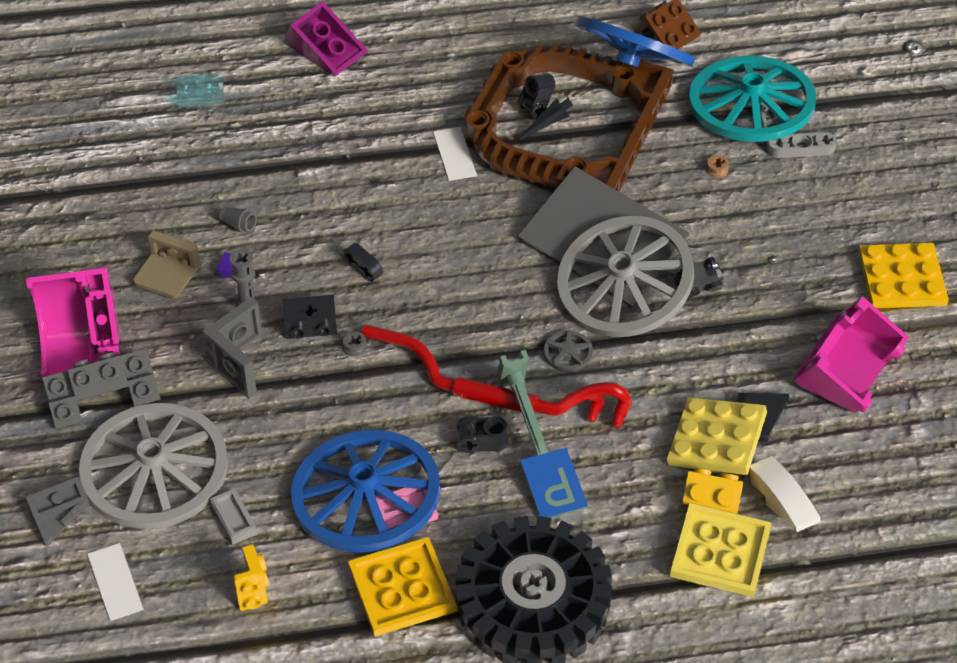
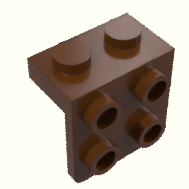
M666 0L655 7L656 10L651 13L648 10L639 17L640 22L634 26L638 34L650 28L659 42L678 50L701 35L699 28L680 0H672L668 3Z

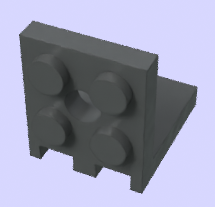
M250 297L203 330V334L210 340L205 344L206 351L213 356L208 360V364L248 399L257 394L253 362L242 350L263 336L258 302Z

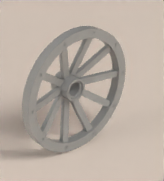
M622 216L596 224L582 233L570 245L559 266L558 291L566 311L580 326L604 336L629 337L646 333L663 325L682 308L690 295L695 269L686 241L674 228L650 217ZM631 230L624 251H617L608 234ZM641 230L662 236L632 255ZM601 239L611 257L606 259L583 254L582 252L593 242ZM668 243H671L677 249L682 260L641 261ZM576 261L605 267V269L570 281L571 271ZM683 269L682 278L677 290L641 272L643 270ZM606 278L580 309L573 301L570 291ZM639 280L666 294L671 299L661 309L652 314L635 281ZM616 283L610 322L601 321L587 315L612 285ZM624 286L629 287L644 318L632 322L619 323Z
M170 403L139 405L114 415L99 426L88 439L79 463L80 481L92 507L112 522L138 529L167 527L195 516L210 504V498L217 496L225 482L228 470L226 445L223 436L215 424L206 416L191 408ZM170 418L171 420L158 438L150 436L146 419ZM181 421L189 423L202 431L165 444ZM138 422L143 440L138 444L115 433L127 425ZM209 439L214 446L216 459L172 452ZM106 440L135 452L95 460L99 449ZM170 462L214 468V472L207 485L202 489ZM132 463L98 491L96 490L92 481V470ZM140 470L125 510L112 505L104 499ZM164 471L192 492L195 497L185 504L171 509L161 473ZM148 476H153L163 512L135 513Z

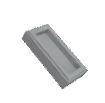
M235 488L210 498V504L232 545L258 534V529Z

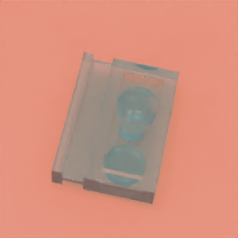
M222 74L176 77L178 107L225 103Z

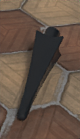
M556 98L517 139L522 141L537 131L569 117L566 110L573 106L570 99L567 98L560 103Z

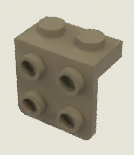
M153 230L148 237L151 255L134 277V285L176 299L201 266L198 245Z

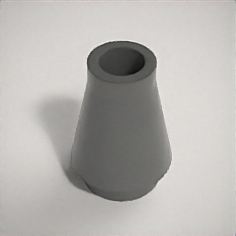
M223 207L219 212L220 221L229 224L242 233L251 232L256 226L257 216L251 209Z

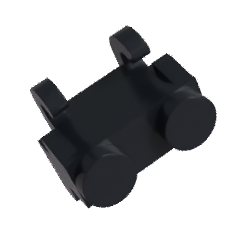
M714 257L694 263V282L688 298L699 295L700 290L708 288L709 291H715L723 287L721 270L717 266ZM683 269L677 272L674 277L676 285L680 284Z

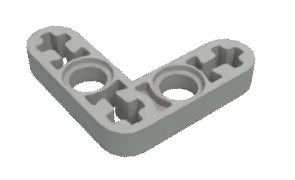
M765 104L760 107L762 128L782 124ZM828 132L791 134L780 139L765 141L769 155L775 158L831 155L834 153L837 143L836 137ZM797 143H804V144H806V145H808V146H807V147H799V146H797L796 144H797Z

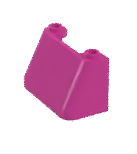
M862 296L832 320L795 374L793 381L799 387L854 413L859 410L864 412L872 403L870 387L886 362L892 358L896 360L906 350L904 345L909 336Z

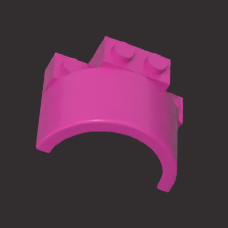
M108 265L81 268L80 271L27 278V288L31 291L38 320L42 358V381L43 377L73 369V363L88 360L89 364L100 361L99 356L112 352L115 353V357L121 356L119 344L121 335L114 288L110 284ZM95 345H98L97 354H95Z

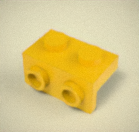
M695 468V472L688 471L682 504L689 506V503L737 514L743 482L738 481L739 476L722 473L721 478L711 476L710 470Z
M253 544L242 547L246 572L233 577L238 605L241 611L256 609L262 604L268 603L265 587L269 586V582L265 572L267 570L265 560L262 554L257 555Z

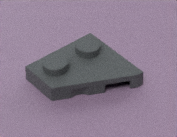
M79 477L26 497L45 546L50 545L89 505L88 497Z

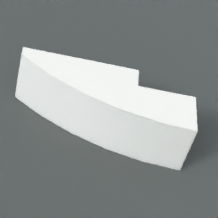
M773 456L750 465L751 484L766 497V505L796 532L821 522L819 514L802 488Z

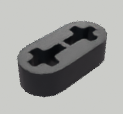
M354 242L343 250L344 257L350 266L368 281L373 282L383 275V268L379 261L358 243Z

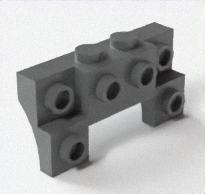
M143 349L116 357L114 352L99 356L100 361L89 364L88 360L73 363V369L43 377L55 428L59 429L83 422L78 401L127 387L130 389L134 407L161 400L148 350Z

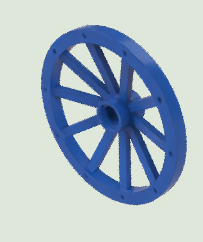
M577 16L574 24L583 30L598 35L619 50L616 60L634 67H638L641 59L668 60L693 67L696 59L688 53L661 42L591 18Z
M384 430L350 432L320 445L301 463L291 487L294 513L303 530L319 543L347 552L377 551L407 540L429 521L437 508L440 498L439 472L429 452L418 442L407 436ZM378 445L369 461H360L354 447ZM388 447H393L409 454V456L376 468ZM345 450L352 466L350 469L324 461ZM419 462L425 470L428 480L385 475ZM315 470L343 477L340 480L305 488ZM383 485L425 489L427 494L420 508L416 509ZM344 489L313 517L309 515L304 506L305 498ZM379 494L408 514L410 518L388 531L375 496ZM353 495L342 534L332 532L319 525ZM362 500L368 501L379 534L351 536Z

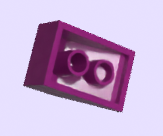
M324 1L292 23L285 35V38L301 55L334 77L338 76L368 52L367 48Z

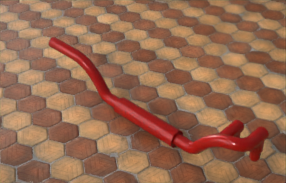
M363 326L362 333L365 338L399 345L413 351L422 361L429 381L435 387L453 392L454 396L521 412L514 390L462 377L457 379L444 377L441 375L432 353L416 338L379 327ZM601 382L584 386L568 394L558 402L540 400L538 395L527 393L534 413L537 412L550 416L564 414L582 401L590 400L586 418L587 421L592 423L597 420L599 412L604 408L605 401L603 396H613L618 401L614 410L612 427L617 429L622 427L624 418H626L628 410L632 406L629 392L623 386L612 382Z

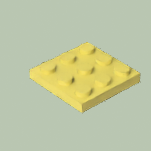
M688 397L667 457L668 465L748 475L767 414L766 405Z
M689 503L670 577L754 598L772 523Z

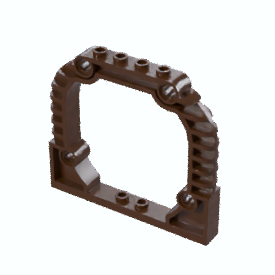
M542 44L529 52L527 48L520 52L509 51L501 56L497 64L493 65L489 79L486 78L484 80L480 94H476L472 108L467 109L464 118L466 122V137L470 142L474 143L475 151H477L480 159L484 163L486 162L492 170H499L505 176L510 174L516 176L518 180L524 178L532 184L537 182L543 184V187L549 188L551 186L557 189L573 168L577 167L620 192L672 87L674 69L641 60L638 67L612 60V56L607 55L604 58L600 57L597 52L589 54L586 53V49L575 50L571 45H567L565 48L560 47V44H553L552 47H545V44ZM545 72L568 74L610 86L616 96L622 98L629 97L636 104L639 111L642 112L639 120H634L631 135H627L625 138L623 151L619 159L609 156L589 162L577 156L562 161L511 146L501 141L497 136L496 116L512 88L524 86L526 77Z

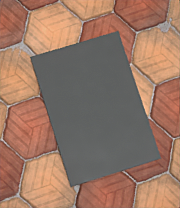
M574 167L518 235V239L556 262L561 263L567 249L582 233L596 224L612 218L644 216L657 219L674 228L684 240L688 238L689 232L581 169ZM631 230L608 234L617 251H624ZM641 230L632 255L662 236ZM601 239L593 242L582 252L583 254L606 259L611 257ZM668 243L641 261L670 260L677 252V249L671 243ZM576 261L572 271L583 277L605 269V267ZM643 270L641 272L656 278L662 270ZM606 278L593 282L592 284L596 285L597 287H600V285L606 280ZM639 280L635 281L643 295L649 286ZM616 283L607 291L612 296H614ZM624 286L622 302L633 307L636 304V300L629 287Z

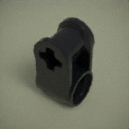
M552 74L530 75L525 79L517 105L529 111L533 119H537L548 108V103L556 86Z
M464 417L457 422V430L460 433V438L457 440V448L464 453L498 452L505 449L508 445V425L502 417Z

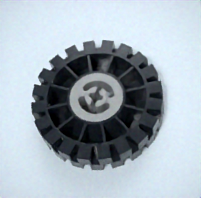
M528 516L515 517L514 528L509 529L505 520L492 525V536L482 531L474 538V548L467 546L461 556V565H458L456 572L457 615L461 626H466V635L474 645L482 641V652L493 659L499 652L503 653V663H518L520 658L527 659V663H542V659L546 658L549 659L550 663H566L567 653H570L575 659L586 652L587 642L594 645L601 636L602 626L606 627L610 614L612 574L610 566L605 565L606 556L600 547L597 546L592 549L593 539L583 531L577 536H573L574 525L561 520L558 527L554 529L551 528L552 518L537 516L536 526H530ZM547 581L553 587L552 591H547ZM514 586H521L520 595L515 591Z

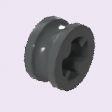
M354 331L344 336L343 345L347 355L357 357L366 352V338L363 333Z

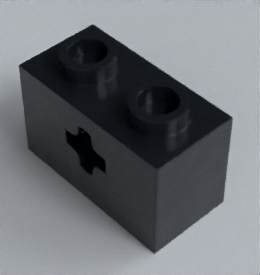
M334 294L282 299L286 339L337 334Z

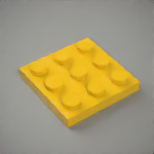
M934 243L859 246L858 253L870 303L874 307L947 306L949 298Z
M429 537L348 561L349 570L374 637L457 611V604Z

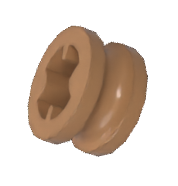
M722 155L710 157L707 164L708 173L717 178L726 176L729 170V160Z

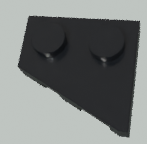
M738 393L737 402L766 405L767 414L758 442H768L774 426L777 425L783 409L789 402V394Z

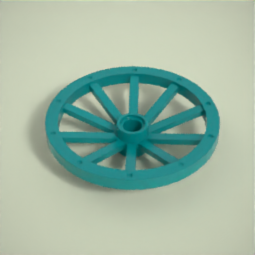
M738 56L720 60L704 68L691 84L689 104L695 118L710 131L734 140L761 142L789 136L804 127L814 114L816 91L809 77L800 69L787 62L764 56ZM744 69L745 75L742 78L728 73V71ZM752 69L769 70V72L762 75L760 73L753 72ZM781 74L793 82L768 81ZM714 77L735 83L706 85ZM801 89L805 95L806 102L776 90ZM731 92L704 106L699 98V95L702 93ZM740 97L724 122L708 113ZM770 97L802 110L798 115L790 119ZM763 102L782 124L762 128L759 104ZM746 104L752 105L754 128L733 126V122Z

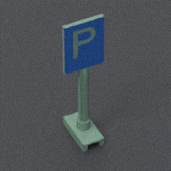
M526 350L520 352L518 360L508 362L505 355L500 356L496 382L500 387L510 386L514 390L537 456L520 460V464L538 515L554 518L586 509L588 504L567 447L549 452L524 386L526 384L524 379L529 357Z

